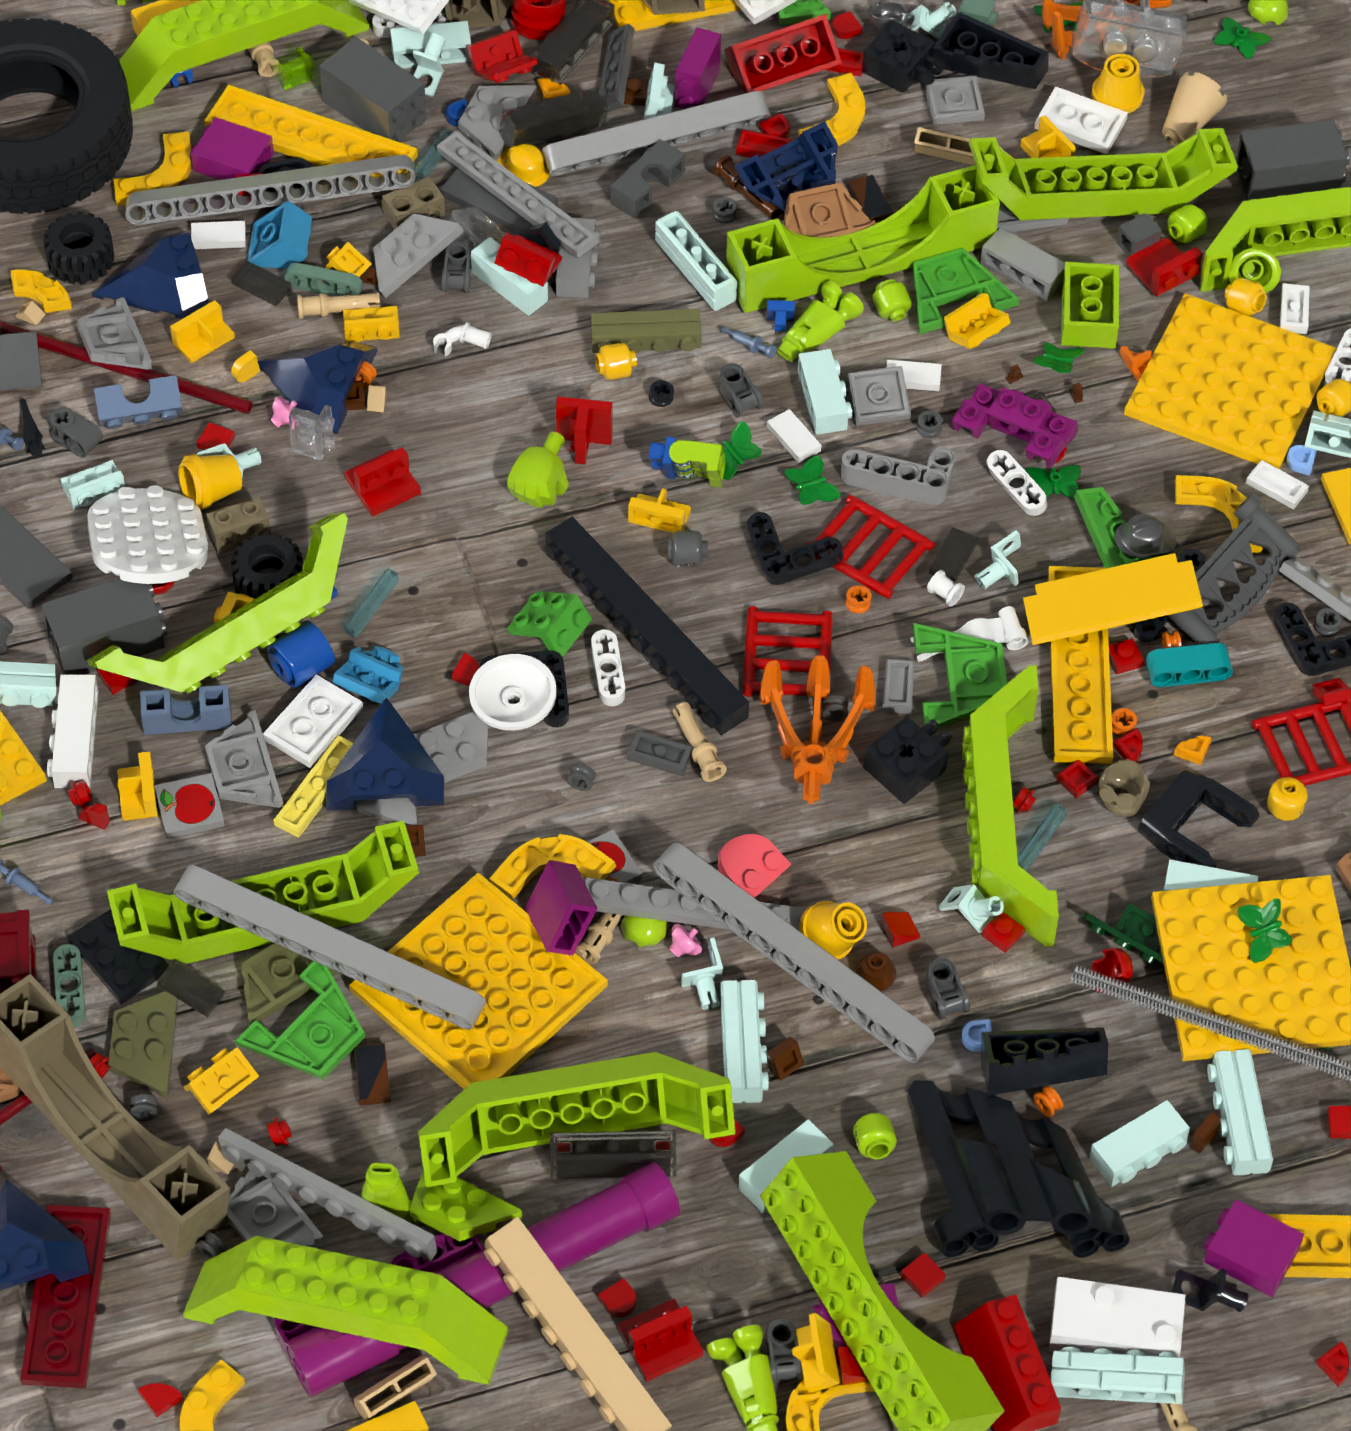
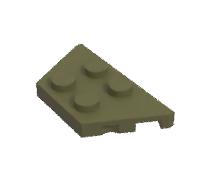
M274 943L241 963L250 1025L256 1020L262 1021L312 990L299 976L313 960ZM329 968L332 976H335L339 973Z
M178 988L169 989L115 1010L113 1017L110 1059L108 1061V1065L111 1068L109 1071L121 1077H128L139 1086L143 1087L146 1085L158 1091V1094L162 1097H168L179 1000Z

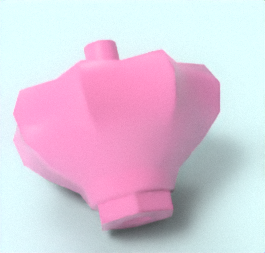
M280 396L276 397L272 405L274 414L271 421L277 427L281 425L296 426L299 424L301 415L295 408L297 402L293 400L289 403Z
M679 923L674 924L671 929L672 944L669 947L670 951L677 957L683 954L698 955L701 953V942L695 937L699 931L695 927L689 931Z

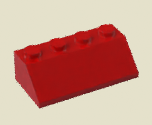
M826 14L724 49L731 74L745 94L754 91H764L842 64ZM821 45H824L827 50L821 49ZM819 53L817 59L828 60L830 62H814L812 61V57L816 56Z
M1016 1294L986 1302L953 1325L963 1355L973 1358L1004 1409L1001 1416L991 1425L993 1431H1035L1058 1424L1061 1406Z

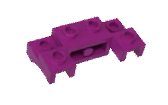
M980 383L971 398L963 401L952 419L954 430L959 431L961 427L972 430L973 437L977 439L989 422L990 428L1028 442L1029 444L1025 449L1027 458L1030 460L1034 456L1046 460V466L1050 468L1053 467L1062 450L1073 440L1078 432L1077 421L1052 412L1051 406L1046 401L1032 399L1015 389L1009 390L1002 387L998 391Z

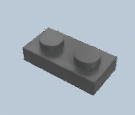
M637 730L628 751L627 760L683 776L691 758L693 747Z

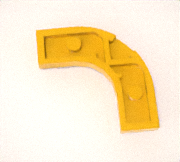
M852 73L827 79V87L838 106V112L832 119L826 121V124L838 146L846 143L858 133V128L865 118V98ZM813 125V126H810V127H806V128H803V129H799V136L801 135L802 132H804V131H806V130H808V129H810V128H812V127H814V126H816V125Z
M189 131L163 134L165 156L164 162L159 169L143 176L114 179L117 206L126 205V199L131 193L174 187L187 180L192 169Z
M1176 475L1175 504L1214 507L1223 512L1230 520L1232 532L1242 522L1233 512L1247 497L1236 490V485L1222 479ZM1250 544L1252 553H1262L1263 547Z
M558 834V837L543 839L538 837L524 843L508 856L489 879L493 885L514 900L528 882L545 869L549 860L575 864L581 877L584 879L587 877L605 880L614 870L616 864L615 861L588 842L574 836Z
M222 1359L189 1392L181 1410L180 1431H214L215 1418L221 1408L245 1385L244 1378Z
M839 1373L840 1384L811 1393L806 1390L803 1379L796 1389L793 1390L788 1401L786 1431H820L819 1415L824 1405L833 1398L845 1394L873 1392L875 1390L869 1381L842 1385Z

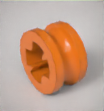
M364 361L355 382H363L365 388L369 387L372 380L377 376L376 369L370 363Z
M860 585L852 586L846 593L845 605L853 613H864L871 606L872 594L867 587ZM860 596V599L863 601L857 602V599L854 597Z
M1174 630L1172 634H1168L1167 631L1162 633V649L1182 647L1178 630Z
M1120 708L1113 712L1112 733L1114 735L1122 737L1136 729L1137 716L1132 710ZM1119 720H1124V722L1128 724V726H1123L1122 722H1119Z
M1045 1086L1042 1089V1093L1037 1092L1033 1096L1037 1108L1047 1117H1052L1055 1114V1110L1060 1111L1063 1108L1062 1099L1050 1086Z

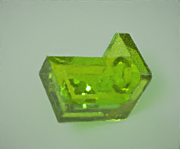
M301 46L295 48V60L278 66L280 84L284 91L313 80V59L309 53L306 54Z

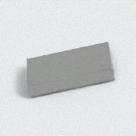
M886 659L882 712L911 714L915 661Z

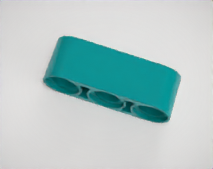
M1222 643L1157 649L1149 652L1145 657L1151 684L1155 687L1216 682L1225 680L1233 674L1227 646Z

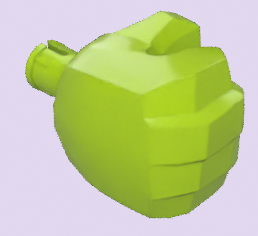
M550 432L543 447L531 446L516 460L508 475L507 487L511 495L520 502L542 508L544 505H553L556 502L557 495H563L567 491L569 483L564 463L557 456L562 445L565 443V438L561 434Z

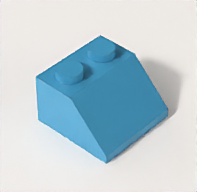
M287 201L254 222L246 264L250 267L288 269L290 264L304 261L308 254L307 247L311 235L312 216L290 201Z

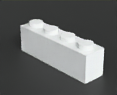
M60 675V685L56 686L54 702L58 704L57 710L52 711V727L56 729L55 735H50L49 741L50 752H53V759H48L47 774L48 777H53L55 788H72L71 784L73 781L80 782L82 780L87 783L89 788L91 786L99 693L96 675Z

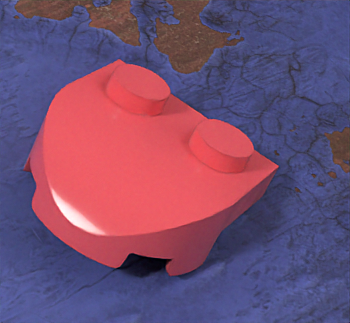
M745 834L731 839L720 849L717 855V871L754 898L792 865L770 840L757 834Z

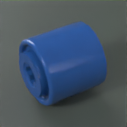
M306 620L302 622L298 628L283 634L275 642L267 646L268 658L273 670L283 682L292 688L301 686L316 674L318 675L335 663V656L328 640L311 621Z

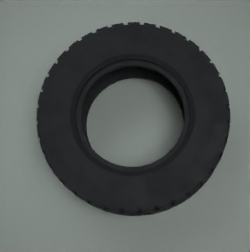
M26 18L13 19L10 22L8 20L1 21L0 101L22 93H46L68 101L76 109L64 124L49 133L23 139L0 136V212L10 211V213L23 214V212H28V214L41 213L42 210L48 212L57 210L61 206L64 208L75 204V201H81L91 196V193L101 189L105 182L108 183L116 175V171H119L130 150L133 120L127 80L122 66L111 49L104 45L100 39L92 36L91 33L82 28L77 29L74 25L68 23L61 24L60 21L50 19L44 21L40 18H30V20H26Z

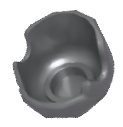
M880 1L875 9H873V6L868 7L870 24L878 33H881L892 20L903 26L907 25L908 11L900 3H884Z

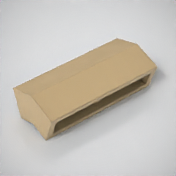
M918 127L914 143L915 152L976 165L969 145V138Z
M421 1355L354 1398L355 1408L367 1422L434 1379L433 1377L437 1373L428 1357ZM418 1370H423V1375L400 1389L398 1383ZM391 1389L392 1395L368 1409L366 1405L368 1402Z

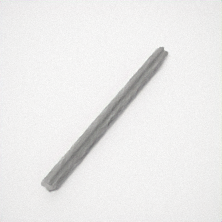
M1076 965L1072 973L1071 982L1075 980V983L1078 982L1079 985L1082 983V986L1086 984L1085 987L1089 986L1090 989L1093 987V990H1100V992L1104 990V994H1111V996L1115 994V998L1118 997L1120 999L1122 997V1000L1126 998V1002L1128 1000L1129 1003L1133 1001V1004L1137 1002L1136 1005L1140 1004V1007L1144 1005V1008H1146L1148 1005L1147 1009L1151 1008L1152 1011L1155 1009V1012H1162L1163 1015L1166 1012V1016H1173V1018L1177 1016V1020L1183 1021L1184 1019V1022L1188 1020V1024L1194 1025L1195 1023V1026L1199 1024V1028L1203 1025L1202 1029L1206 1027V1030L1210 1028V1032L1214 1029L1213 1033L1216 1031L1217 1034L1221 1032V1035L1225 1033L1224 1037L1227 1035L1228 1038L1232 1036V1039L1236 1037V1041L1238 1039L1239 1042L1243 1040V1043L1247 1041V1045L1249 1043L1250 1046L1254 1044V1047L1258 1045V1049L1260 1047L1261 1050L1265 1048V1051L1269 1049V1053L1271 1051L1272 1054L1276 1052V1055L1280 1053V1057L1283 1054V1058L1287 1056V1059L1291 1057V1060H1293L1295 1057L1294 1062L1297 1060L1298 1063L1302 1061V1064L1306 1062V1066L1308 1064L1309 1067L1313 1065V1068L1317 1066V1070L1321 1067L1320 1071L1324 1069V1072L1328 1070V1074L1332 1071L1331 1075H1334L1336 1072L1335 1076L1339 1074V1078H1341L1343 1075V1079L1347 1076L1346 1080L1350 1078L1351 1082V1066L1349 1061L1347 1063L1346 1060L1343 1062V1059H1341L1339 1062L1338 1057L1337 1059L1335 1056L1332 1058V1055L1328 1057L1327 1053L1324 1056V1052L1321 1054L1318 1051L1317 1053L1316 1049L1313 1052V1048L1311 1050L1309 1047L1306 1049V1046L1302 1048V1044L1298 1047V1043L1295 1045V1042H1292L1291 1044L1290 1040L1287 1043V1039L1284 1041V1038H1281L1280 1040L1279 1036L1276 1039V1035L1272 1038V1034L1269 1036L1268 1032L1266 1035L1265 1031L1261 1034V1030L1258 1032L1257 1028L1255 1031L1254 1027L1250 1030V1026L1247 1028V1025H1244L1243 1027V1023L1239 1026V1022L1236 1024V1021H1233L1232 1023L1231 1019L1228 1022V1018L1225 1020V1017H1222L1221 1019L1220 1015L1217 1018V1014L1213 1017L1214 1014L1211 1013L1210 1015L1209 1011L1206 1015V1010L1202 1013L1203 1010L1200 1009L1199 1011L1197 1007L1195 1011V1006L1191 1009L1192 1006L1188 1007V1004H1186L1184 1007V1002L1180 1005L1181 1002L1179 1001L1177 1004V1000H1175L1173 1003V999L1170 1000L1168 997L1166 1000V996L1162 999V995H1160L1158 998V993L1156 996L1155 992L1151 995V991L1147 994V989L1145 992L1144 988L1140 991V987L1136 990V985L1134 988L1133 984L1129 987V983L1126 985L1125 981L1122 985V980L1118 983V979L1115 981V978H1113L1111 981V976L1108 979L1107 975L1104 978V974L1100 977V973H1098L1096 976V971L1094 974L1093 970L1089 973V969L1085 972L1086 968L1084 967L1082 970V966L1078 969V965Z

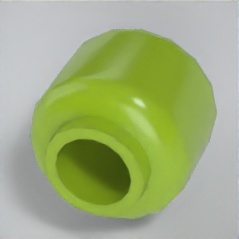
M1192 204L1185 205L1169 215L1167 221L1168 232L1177 242L1182 244L1190 243L1206 232L1207 216L1201 208Z
M890 279L876 286V291L873 293V302L879 316L883 319H891L892 322L904 319L907 316L906 312L912 306L905 285Z
M869 1113L859 1118L854 1124L853 1134L858 1151L864 1157L875 1160L883 1159L896 1147L897 1139L890 1118L886 1115Z

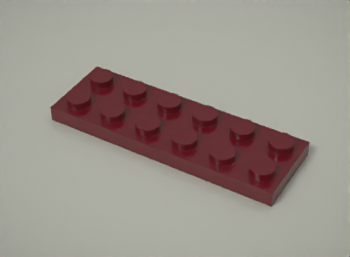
M47 1205L46 1212L85 1244L91 1273L64 1282H60L53 1273L35 1280L20 1381L22 1385L86 1388L111 1210L110 1208Z

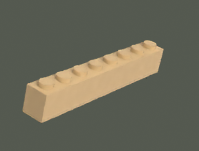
M516 1217L489 1236L484 1244L486 1258L492 1266L496 1267L498 1265L505 1274L503 1280L507 1287L513 1293L516 1291L524 1300L522 1306L526 1313L532 1319L536 1317L543 1326L541 1332L545 1339L551 1345L555 1343L563 1353L560 1357L564 1365L570 1371L575 1370L582 1379L579 1383L584 1392L590 1398L594 1396L601 1405L599 1411L603 1418L609 1424L613 1422L619 1431H669L672 1425L519 1217Z

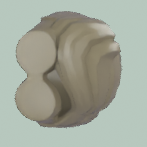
M1129 759L1119 760L1103 771L1099 780V795L1110 812L1123 818L1132 817L1139 812L1149 792L1150 781L1147 779L1141 764Z

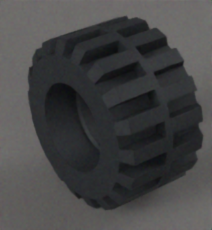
M77 212L74 215L68 213L64 218L61 216L56 218V223L51 222L48 230H45L43 242L47 265L55 277L59 276V280L63 282L69 280V284H75L76 282L87 284L86 281L91 280L94 282L98 280L97 277H104L107 274L106 270L112 268V262L115 258L112 236L108 224L104 223L102 218H95L94 214L91 213L84 215L83 212Z
M269 532L263 533V536L259 537L257 534L252 535L251 540L245 539L241 542L242 547H236L234 550L235 555L231 558L233 584L236 594H246L254 599L298 574L303 568L302 553L299 552L297 544H292V540L288 537L282 539L281 534L277 533L274 536H270ZM266 568H275L279 570L273 574L268 575L257 573L258 571Z

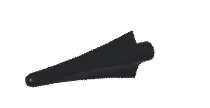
M21 399L20 405L23 416L26 454L31 452L32 456L38 457L42 454V450H45L42 442L43 436L29 411L26 400Z

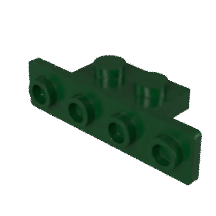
M1129 903L1115 928L1088 913H1085L1083 916L1084 919L1089 921L1087 927L1102 936L1107 931L1116 936L1113 942L1128 951L1133 946L1142 951L1139 955L1140 958L1153 965L1156 964L1157 960L1164 964L1155 917Z

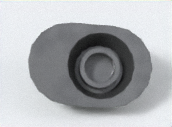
M1145 513L1131 517L1128 522L1119 526L1115 532L1114 539L1117 547L1131 557L1145 558L1171 552L1176 546L1173 532L1160 519Z

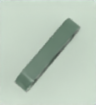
M301 263L290 264L284 276L285 282L292 288L319 294L324 293L329 296L358 295L363 287L361 278L354 274ZM319 279L325 280V281H327L328 283H324V282L320 281Z
M64 944L59 946L53 954L56 1002L68 1013V1001H73L75 1012L70 1018L73 1027H78L86 1018L82 959L80 951L76 946ZM65 956H71V970H66ZM68 980H74L78 983L76 989L72 991H64L61 989V986Z

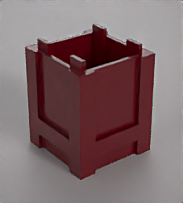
M29 909L0 913L1 994L29 974L37 980L35 934L32 935L30 927Z

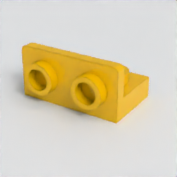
M397 306L343 310L345 342L400 338Z
M238 1047L231 1052L224 1048L211 1058L214 1062L211 1067L204 1070L201 1066L187 1076L190 1082L183 1088L186 1092L190 1090L208 1115L259 1077Z

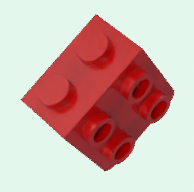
M515 29L466 46L474 75L485 78V80H494V83L506 81L509 79L508 75L516 72L517 74L528 73L532 71V66L538 64L537 58L523 55Z
M506 233L502 239L494 264L543 287L560 265L562 256L520 235L513 236Z
M1163 238L1127 257L1126 265L1158 297L1199 275L1203 253L1197 247L1182 253L1170 239Z

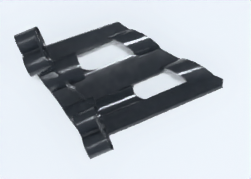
M915 1080L907 1091L953 1207V1210L940 1217L933 1224L935 1236L944 1256L948 1258L960 1256L970 1246L980 1252L990 1250L998 1244V1234L1007 1235L1018 1232L1024 1227L1026 1221H1051L1053 1228L1057 1232L1065 1234L1073 1255L1078 1258L1089 1257L1102 1246L1108 1252H1115L1128 1245L1130 1238L1119 1212L1102 1206L1064 1128L1045 1117L1039 1120H1029L1017 1115L1011 1101L995 1095L988 1096L986 1092L966 1087L965 1094L955 1096L941 1091L937 1088L934 1081ZM949 1118L963 1123H976L979 1121L987 1143L956 1138ZM1029 1144L1041 1148H1053L1064 1175L1036 1162Z

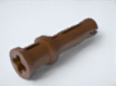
M729 155L722 157L714 166L713 173L717 177L721 176L726 180L732 190H739L764 212L769 219H775L782 210L746 190L734 168L733 159Z

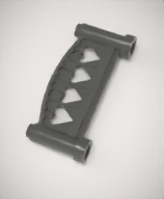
M1254 494L1245 499L1233 512L1242 522L1195 572L1201 598L1219 603L1221 612L1214 614V620L1206 617L1203 607L1168 615L1197 645L1219 643L1220 640L1217 638V633L1247 614L1271 586L1283 559H1293L1301 551V548L1298 546L1299 543L1259 505L1261 501ZM1250 544L1269 550L1270 557L1263 559V565H1258L1255 562ZM1234 562L1253 568L1254 574L1247 577V583L1239 581ZM1217 580L1234 584L1237 587V594H1232L1229 602L1222 598Z

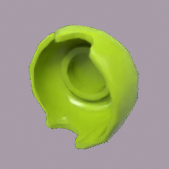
M1249 0L1248 11L1251 17L1257 19L1262 25L1269 21L1280 25L1288 17L1289 8L1287 0Z
M624 915L620 929L626 941L631 940L638 947L653 946L665 938L669 922Z

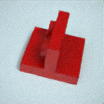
M557 396L556 432L561 434L565 438L564 440L570 441V452H575V464L586 465L589 443L612 445L613 402Z
M403 447L395 451L393 449L344 472L345 480L372 517L421 494L420 485L409 472V458Z
M675 1298L617 1324V1330L645 1382L703 1357V1349L692 1331V1314L687 1305L680 1308Z

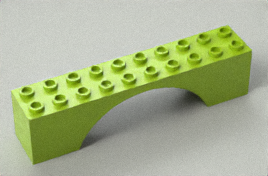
M973 165L929 177L919 193L899 211L871 227L851 234L835 237L805 236L791 231L778 218L727 232L726 268L737 280V299L744 314L767 308L768 300L793 301L821 293V286L827 280H832L839 287H844L913 268L914 261L964 248L967 252L982 249L983 245L997 231L1000 202L982 183L977 166Z
M841 1151L792 1157L761 1193L760 1198L898 1431H986L1001 1416L1004 1409L973 1358L942 1346L911 1324L888 1299L872 1273L864 1249L863 1226L868 1211L877 1201L848 1153Z

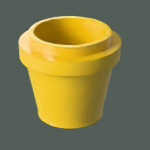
M1114 54L1107 58L1100 76L1093 83L1092 99L1128 112V114L1137 110L1143 102L1145 92L1140 78L1138 61L1127 54Z
M191 454L184 456L182 463L179 465L178 476L182 493L185 497L194 500V505H197L200 510L208 509L212 503L241 490V471L236 459L231 454L214 456Z
M832 901L815 903L803 912L799 922V932L837 960L845 957L851 951L853 945L864 937L867 930L865 914L853 903H836Z

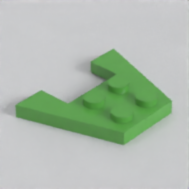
M964 248L913 262L912 270L919 335L944 328L945 322L937 308L938 306L982 293L988 294L991 307L1000 311L1019 306V298Z
M913 623L915 654L944 652L950 701L922 703L924 725L934 719L939 723L940 728L966 718L1007 684L1003 645L1001 643Z
M313 961L299 977L319 995L317 999L278 1038L256 1020L235 1042L237 1046L324 1080L366 1035L329 968Z

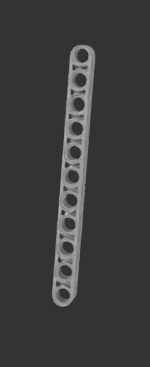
M396 155L131 193L126 199V218L131 224L144 225L279 206L287 201L294 204L406 188L415 181V168L413 160L409 156ZM399 169L409 170L405 174L397 173ZM375 172L382 174L378 178L371 177L370 175ZM347 176H353L356 178L354 181L344 180V178ZM320 180L329 181L326 185H320L317 182ZM296 183L303 185L299 189H294L291 187L293 184ZM268 187H273L276 189V191L269 193L266 192L265 189ZM241 191H247L250 194L247 196H240L238 193ZM213 195L223 196V198L220 200H215L211 197ZM193 198L197 202L189 204L186 203L185 200ZM162 202H167L170 204V206L161 207L158 204ZM141 206L144 209L141 211H135L132 209V207Z
M672 843L653 864L654 871L662 880L904 1060L916 1063L935 1041L934 1033L924 1023L682 844Z
M188 865L173 891L178 899L461 1028L473 1029L486 1004V999L471 989L198 866Z

